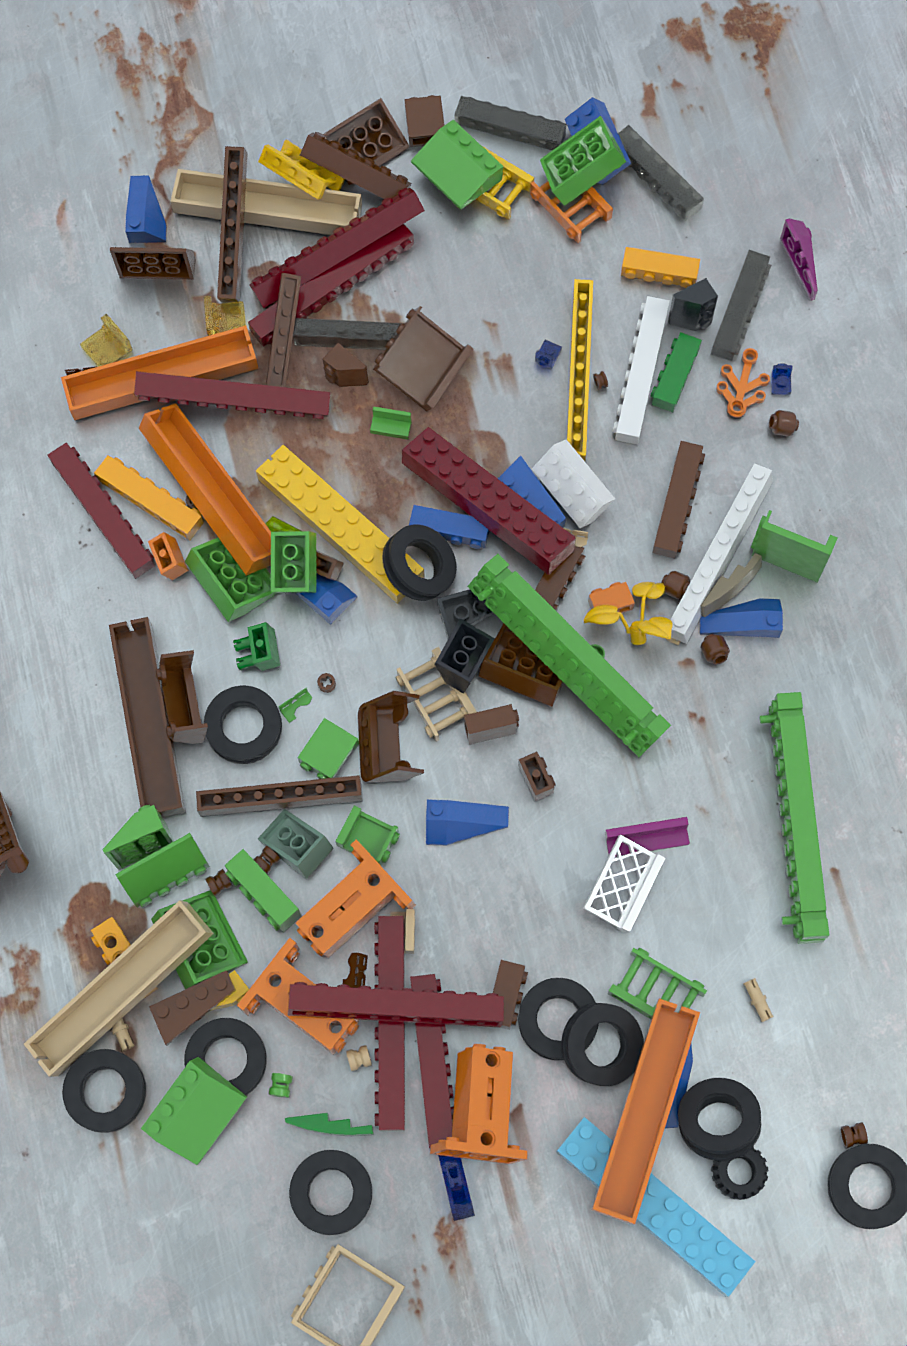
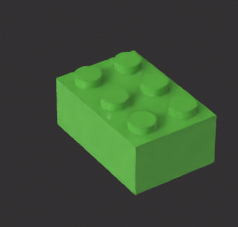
M310 531L271 532V592L316 593V533Z

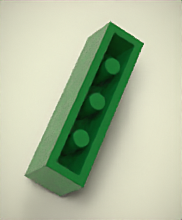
M680 332L678 339L674 338L671 345L673 351L671 355L667 354L664 362L666 368L664 371H660L657 379L659 381L658 387L654 386L650 395L653 398V406L672 413L674 412L700 350L701 339Z

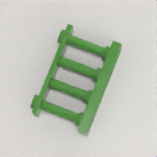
M633 948L630 955L635 957L622 982L617 984V986L612 984L607 994L652 1019L656 1005L654 1007L648 1005L646 998L660 973L672 979L661 997L663 1000L670 1001L680 983L690 989L681 1006L690 1009L697 994L704 997L707 990L704 989V985L699 981L693 980L692 982L649 957V953L646 950ZM644 962L651 966L653 970L639 995L633 996L628 993V986L640 965Z

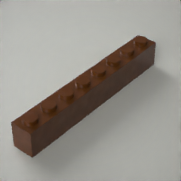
M225 146L217 298L220 302L240 303L248 157L244 147Z
M360 775L196 791L197 812L200 817L363 801Z

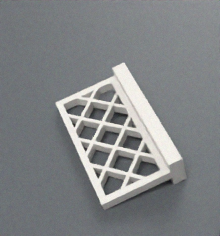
M619 835L583 909L612 924L623 933L630 932L665 858ZM622 842L628 845L631 854L621 856L619 847ZM643 853L648 856L645 865H638L636 854ZM632 856L635 868L625 870L622 859ZM618 860L622 872L612 875L610 865L613 861ZM636 870L638 880L630 885L627 873ZM623 874L626 886L617 889L613 877ZM605 879H610L613 890L603 893L601 883ZM627 888L629 893L628 901L621 903L618 891ZM614 893L617 904L608 907L604 895ZM601 897L604 909L597 911L590 907L595 898ZM619 908L620 917L618 921L611 918L609 909Z

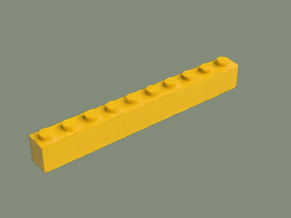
M574 279L567 441L585 461L593 280Z

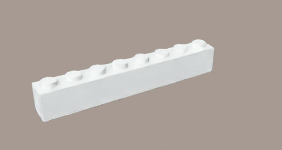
M647 296L646 303L642 302L640 314H643L642 320L638 319L636 327L639 335L634 336L632 347L635 348V352L630 353L628 364H631V370L626 371L624 381L628 383L627 387L622 388L621 398L624 401L623 405L619 404L617 415L620 418L619 422L615 421L613 433H616L615 440L638 445L670 300Z

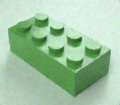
M244 849L224 865L227 869L225 874L235 886L240 885L239 889L248 901L254 900L253 905L262 916L268 915L266 919L276 931L280 929L284 933L302 917L296 905Z

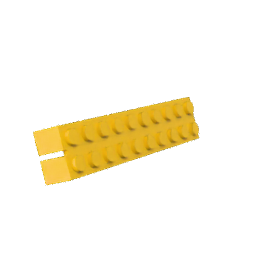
M282 445L271 455V461L267 459L256 470L258 480L398 604L405 595L400 593L389 581L382 560L384 546L390 538L286 446ZM406 553L405 558L410 569L419 577L424 578V568Z

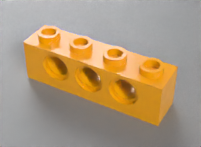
M110 917L91 930L94 935L91 939L97 948L101 946L104 951L102 957L107 965H110L131 946L113 917ZM111 939H116V946L113 948H108V941ZM157 986L148 995L158 989Z

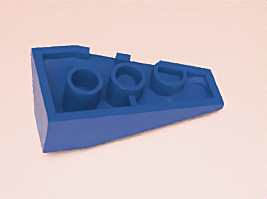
M149 175L130 176L125 227L129 243L166 242L167 225Z
M317 573L316 593H295L330 625L357 598V595L343 583L328 579Z
M759 598L716 610L708 616H701L700 635L714 634L721 636L780 638L783 631V610L780 599Z
M427 799L426 845L447 846L457 841L471 839L474 836L508 828L509 807Z

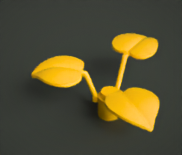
M641 582L633 586V595L642 597L640 621L632 622L630 627L622 613L617 612V607L612 605L596 606L584 617V623L613 624L620 618L626 628V633L630 634L631 643L634 645L646 643V634L671 640L673 627L672 621L665 617H652L649 621H644L646 598L657 599L665 591L663 583Z

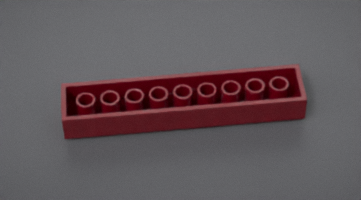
M427 427L402 449L403 465L467 514L474 517L479 523L547 575L574 551L575 536L431 428Z

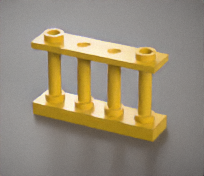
M286 139L284 141L281 151H278L269 144L264 145L258 162L317 200L322 199L326 187L335 191L341 190L344 178L300 156L302 149Z
M485 148L504 166L503 175L499 183L493 186L488 193L485 192L476 198V200L494 210L500 217L510 219L511 203L521 190L530 192V184L534 181L535 177ZM510 180L516 186L503 202L495 198L494 196L504 183Z

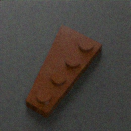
M227 970L149 1006L166 1046L177 1036L184 1033L197 1020L199 1021L213 1007L215 1008L236 991Z

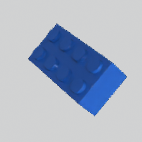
M592 97L564 120L571 136L599 116L605 121L626 162L620 168L597 182L603 185L629 166L631 162L605 103Z

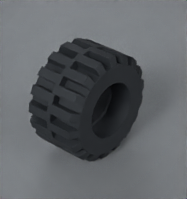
M754 1146L747 1153L738 1157L747 1161L752 1170L751 1179L746 1184H736L729 1178L727 1169L732 1160H713V1166L711 1167V1172H713L712 1179L716 1183V1188L720 1189L723 1195H727L731 1199L744 1200L757 1195L764 1188V1184L768 1180L767 1172L769 1170L765 1164L767 1161L765 1157L761 1156L759 1150L754 1149Z

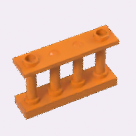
M534 181L530 184L531 197L538 201L566 230L569 238L574 239L577 243L581 242V230L597 218H603L606 222L612 218L613 208L593 187L580 194L582 199L563 213L557 206L561 201L557 197L551 200L545 194L551 188L548 181L540 187ZM590 205L594 212L577 225L569 219L581 208Z

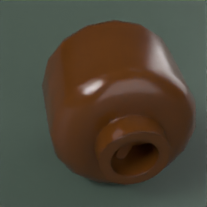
M778 410L769 418V429L775 435L789 437L793 435L794 431L798 430L799 420L793 412Z
M671 571L668 575L666 574L661 582L665 586L664 593L673 598L682 599L690 584V577L678 571Z
M710 634L706 636L700 646L706 661L715 665L725 662L730 653V649L721 635Z

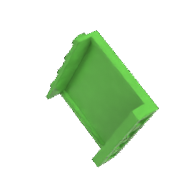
M769 510L767 517L762 516L750 547L754 549L752 556L755 553L761 555L762 560L818 583L838 537L830 535L826 545H823L769 523L768 521L772 513Z

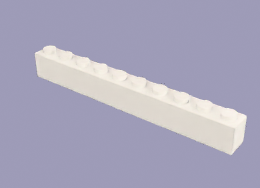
M754 463L671 618L673 624L671 638L687 644L701 618L702 603L719 578L724 575L773 483L772 470Z

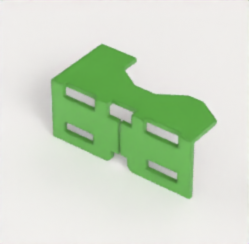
M307 687L279 706L280 712L289 723L296 719L294 713L298 707L310 704L312 696L308 692Z

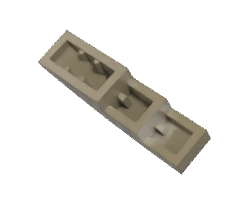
M755 553L746 567L738 564L728 579L721 576L702 603L701 616H708L734 598L762 567V556Z

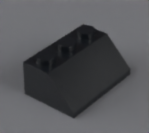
M707 278L673 294L668 317L669 325L693 331L701 328L705 329L711 325L718 295Z
M460 618L434 664L445 683L464 694L495 638Z

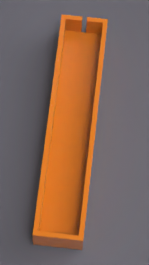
M245 325L63 376L61 380L71 415L74 420L142 402L134 395L136 371L220 380L259 368L247 326Z
M175 403L163 407L161 411L157 409L145 413L139 430L247 576L271 566V531L178 405Z
M660 998L654 1009L591 1209L634 1225L637 1220L700 1012L681 1006L678 1013L674 1012L677 1004Z

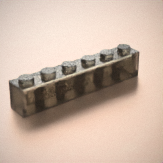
M461 96L454 114L455 121L460 126L548 150H554L561 145L566 135L567 124L559 120H550L540 115L535 116L525 111H517L506 106L494 105L491 102L479 101L472 97Z
M630 125L618 133L631 162L628 167H632L641 180H645L651 190L657 192L663 202L667 205L669 204L679 217L687 221L702 209L704 198Z
M752 250L748 251L712 346L711 355L733 361L734 355H739L742 347L739 344L740 339H745L748 331L745 328L746 323H751L754 312H751L752 307H757L760 296H757L758 291H763L766 282L763 280L764 275H769L772 266L769 264L770 256Z
M295 318L293 338L295 346L334 347L339 343L344 348L386 350L385 345L391 338L394 339L397 333L395 331L401 323Z

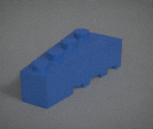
M520 455L498 479L564 528L566 517Z

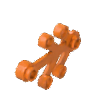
M748 348L743 352L742 361L744 366L740 382L733 373L731 365H723L720 371L721 375L726 377L736 390V398L728 390V384L725 381L718 382L716 391L719 394H723L729 403L727 411L730 416L735 418L742 417L746 413V408L754 403H763L766 397L764 391L758 390L753 396L743 400L744 394L759 386H767L770 381V376L762 373L757 379L747 383L751 366L756 363L758 358V352L753 348ZM728 369L730 372L725 373L723 370ZM761 378H766L767 381L763 382ZM719 386H724L726 389L721 390ZM761 395L763 398L759 399L756 396ZM738 407L740 411H735L733 408Z

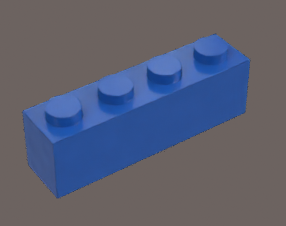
M413 505L409 525L419 524L430 527L441 534L446 541H450L454 545L466 544L475 549L486 548L489 530L474 517Z

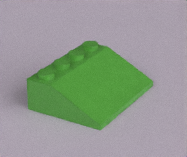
M599 116L541 158L540 162L552 192L565 206L611 172L620 168L626 160L605 121Z
M454 119L440 128L411 160V163L460 210L502 180L504 167Z
M219 538L191 548L185 560L189 569L228 622L244 616L278 594L271 592V574L266 568L246 576Z
M145 805L130 817L102 850L115 867L121 870L174 842L166 822L154 805Z
M188 833L115 875L136 907H145L152 902L153 898L167 895L171 888L183 886L194 875L197 877L204 874L210 866L196 841Z
M211 890L183 900L191 905L214 933L176 968L185 989L226 970L230 973L248 963ZM175 904L157 910L151 918L153 924Z
M200 1057L189 1061L141 1129L159 1144L198 1165L247 1099V1096Z

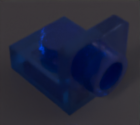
M545 339L541 348L535 353V361L542 367L552 369L562 351V346Z
M785 363L773 365L771 371V394H791L792 365Z

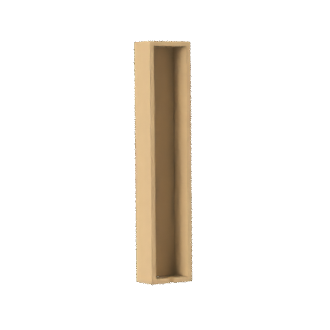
M178 169L170 201L173 212L221 219L224 175ZM246 178L244 223L332 235L335 229L339 227L344 228L349 225L353 218H360L362 210L361 194L325 189L322 199L317 200L295 185Z
M179 900L24 1043L25 1047L35 1059H40L38 1063L49 1077L60 1076L214 933L188 902Z

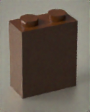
M441 95L404 99L410 147L424 146L444 126Z
M512 704L464 715V727L469 745L516 734V727H519L517 709L513 710Z

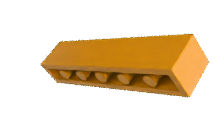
M107 455L94 472L99 482L189 541L204 524L202 514L197 509L188 508L183 500L178 497L176 499L173 498L163 487L159 489L151 479L147 477L145 479L142 478L137 470L132 467L127 468L117 457L113 459Z

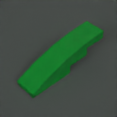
M328 1113L285 1118V1123L311 1132L351 1137L374 1135L372 1125L352 1127L350 1119L330 1121Z

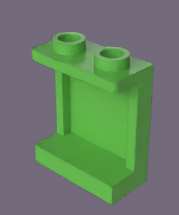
M324 718L297 757L299 763H301L299 766L307 772L312 770L317 773L319 779L334 778L353 749L356 750L359 740Z
M354 805L335 842L338 847L351 853L354 849L350 844L357 839L370 855L382 865L383 862L386 863L391 854L389 849L392 844L395 845L400 834L398 833L399 829L397 826H391L362 812L361 808Z

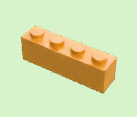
M626 247L621 276L629 279H644L647 282H662L665 285H680L687 288L697 281L700 259Z

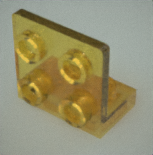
M203 296L208 336L246 325L243 301L216 304V302L213 303L211 296Z
M107 313L101 317L103 323L101 329L80 343L81 348L98 367L117 362L133 351L129 339Z

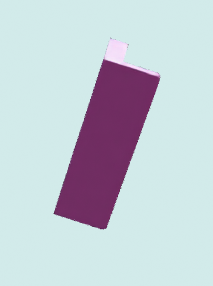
M681 817L606 829L605 838L608 854H610L619 835L624 836L648 851L689 845L688 818ZM622 842L619 847L621 856L631 854L628 845Z

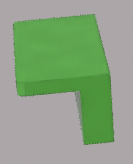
M373 407L370 433L408 440L412 424L410 412Z

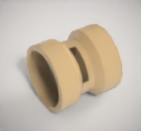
M367 1045L361 1046L358 1052L353 1049L346 1051L351 1071L358 1070L362 1064L364 1067L372 1066Z

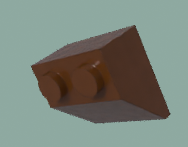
M339 343L323 358L325 378L331 384L335 383L339 387L364 386L369 383L367 366Z

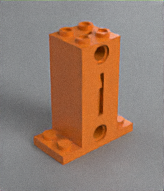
M357 839L350 845L354 849L351 853L359 860L360 864L296 922L299 927L297 932L307 941L311 940L313 942L310 946L321 957L323 955L328 958L332 956L392 899L402 909L406 907L413 909L416 906L413 900ZM380 879L378 885L372 886L373 880ZM323 929V935L317 938V932Z
M289 938L237 1006L243 1013L249 1016L250 1013L254 1014L261 1005L259 1001L263 1000L334 1055L336 1051L340 1053L346 1045L345 1039L349 1034L353 1036L358 1030L359 1020L288 1016L290 984L304 982L307 985L316 986L315 983L289 964L290 962L294 963L300 955L297 943ZM276 980H281L279 986L273 987V983ZM334 1026H342L340 1032H332Z
M473 1044L472 1047H466L465 1050L457 1054L452 1137H446V1140H439L438 1143L431 1145L430 1154L505 1164L527 1160V1150H520V1146L508 1145L513 1052L506 1051L504 1047L489 1049L484 1044Z

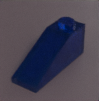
M438 1155L453 1220L457 1221L475 1216L461 1158Z

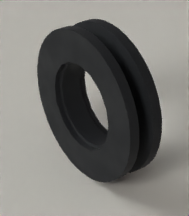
M419 524L405 526L386 542L383 549V567L389 581L400 593L408 598L418 601L434 599L447 590L455 579L457 565L454 552L446 539L430 527ZM408 546L420 548L427 553L434 567L432 579L421 578L410 569L405 558Z
M234 686L220 692L210 702L204 716V723L208 725L206 737L210 746L221 758L232 763L248 764L265 758L278 744L282 732V719L276 703L266 692L253 686ZM240 706L252 707L263 717L261 733L248 743L233 742L223 732V721L226 715L232 709Z
M550 978L533 986L525 995L520 1006L518 1023L523 1040L533 1052L549 1060L562 1061L564 1058L561 1041L548 1038L538 1027L537 1013L540 1007L546 1001L554 998L566 999L573 1003L578 1010L596 1002L591 993L578 982L567 978ZM599 1024L593 1026L587 1033L584 1042L585 1050L593 1042Z
M593 1003L580 1008L570 1017L562 1034L561 1049L567 1067L577 1078L597 1086H613L625 1081L635 1072L644 1039L640 1025L630 1012L613 1004ZM606 1022L618 1031L621 1047L618 1056L612 1063L606 1066H597L588 1059L585 1053L584 1042L587 1033L593 1026Z
M218 1018L203 1024L194 1032L186 1046L184 1055L185 1067L190 1060L200 1057L205 1062V1054L209 1046L215 1041L222 1038H233L244 1046L247 1053V1064L243 1072L237 1078L229 1080V1082L245 1096L248 1095L260 1083L266 1070L267 1054L262 1039L251 1026L238 1019Z
M111 1049L94 1050L78 1058L68 1070L62 1089L63 1102L70 1117L80 1126L94 1132H114L129 1125L142 1110L146 1098L145 1078L136 1062L125 1054ZM110 1069L118 1072L125 1082L126 1091L124 1099L117 1108L110 1112H95L85 1102L83 1093L85 1083L96 1071Z
M710 1078L695 1084L684 1094L678 1109L679 1128L684 1142L693 1152L706 1159L726 1161L738 1158L747 1153L756 1144L760 1136L762 1124L759 1102L749 1088L732 1079ZM727 1103L734 1106L740 1112L742 1122L732 1133L712 1135L701 1128L698 1123V1115L702 1109L710 1104Z
M861 1144L846 1150L835 1160L828 1175V1194L834 1209L845 1221L863 1229H879L893 1225L906 1214L907 1165L897 1153L882 1145ZM869 1163L877 1165L886 1171L892 1186L891 1196L887 1203L878 1209L872 1210L861 1207L856 1203L849 1190L850 1175L855 1168Z
M339 1150L319 1151L307 1157L295 1170L289 1188L290 1204L298 1220L308 1229L324 1235L342 1234L355 1228L369 1211L372 1201L371 1179L365 1167L352 1155ZM326 1170H339L346 1174L353 1187V1197L349 1206L343 1212L333 1216L318 1212L311 1204L309 1197L310 1185L313 1179Z

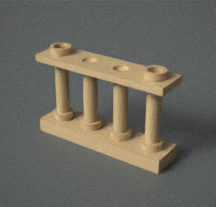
M439 646L432 650L430 661L404 674L400 667L396 669L398 676L395 678L400 687L404 686L407 693L418 694L421 697L443 684L447 685L441 675L439 678L413 691L408 682L434 667L436 668L434 664L441 653ZM450 686L452 690L450 694L424 708L419 699L413 701L426 724L424 729L429 738L433 737L436 742L439 741L438 731L464 718V715L477 712L466 692L463 694ZM452 701L460 703V711L434 725L432 724L428 714Z

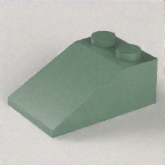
M286 809L277 816L258 838L263 845L271 848L281 860L306 879L334 849L325 835Z

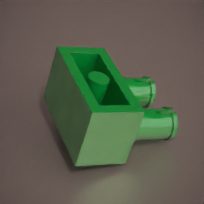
M267 622L247 627L249 636L233 640V643L236 644L234 645L236 652L251 648V655L236 658V662H239L236 663L239 670L256 666L261 671L280 666L275 629Z

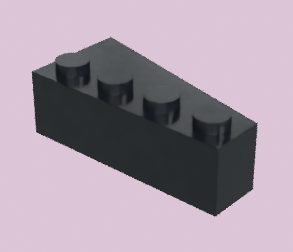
M470 589L437 598V606L447 640L460 618L475 626L494 615L484 604L486 600L480 601Z

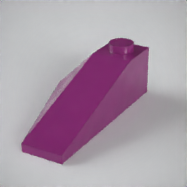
M788 218L785 219L780 239L812 301L815 300L818 291L811 240L812 234L810 229L806 228L803 221Z

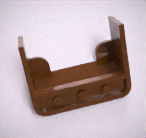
M194 650L161 654L159 668L156 669L157 681L161 680L169 726H166L167 738H171L172 742L203 743L208 728L207 723L201 724L191 670Z
M391 691L363 703L359 707L360 773L364 782L405 781L424 774V769L411 768L408 761H400L398 723L403 722L408 716L407 704L420 699V695Z

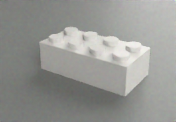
M567 440L554 444L532 468V471L579 528L591 524L615 500L614 496Z

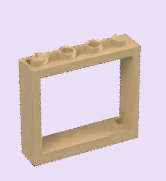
M337 1244L336 1248L332 1246L327 1253L326 1258L328 1261L325 1266H320L314 1277L317 1280L314 1285H308L302 1297L305 1300L302 1305L299 1306L297 1304L291 1314L293 1318L291 1323L326 1346H341L302 1321L342 1254L394 1287L360 1345L371 1346L405 1286Z

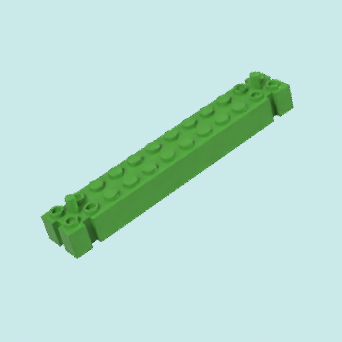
M499 554L495 555L483 565L477 573L478 575L473 578L467 587L480 601L486 600L484 604L617 737L623 740L625 745H628L640 757L671 724L661 714L657 716L652 711L653 707L516 571L512 573L507 568L509 564Z
M801 692L777 693L775 700H772L771 706H769V715H761L759 717L761 724L773 723L771 725V736L775 737L776 744L773 745V755L777 757L778 762L775 765V774L780 780V784L777 785L778 796L782 798L779 810L780 816H784L782 835L786 836L787 844H784L785 857L788 856L789 864L786 865L787 877L791 878V885L788 886L789 897H793L791 916H784L781 918L782 925L796 924V926H793L794 938H797L798 944L822 943L830 934L826 917L827 908L805 720L802 711Z

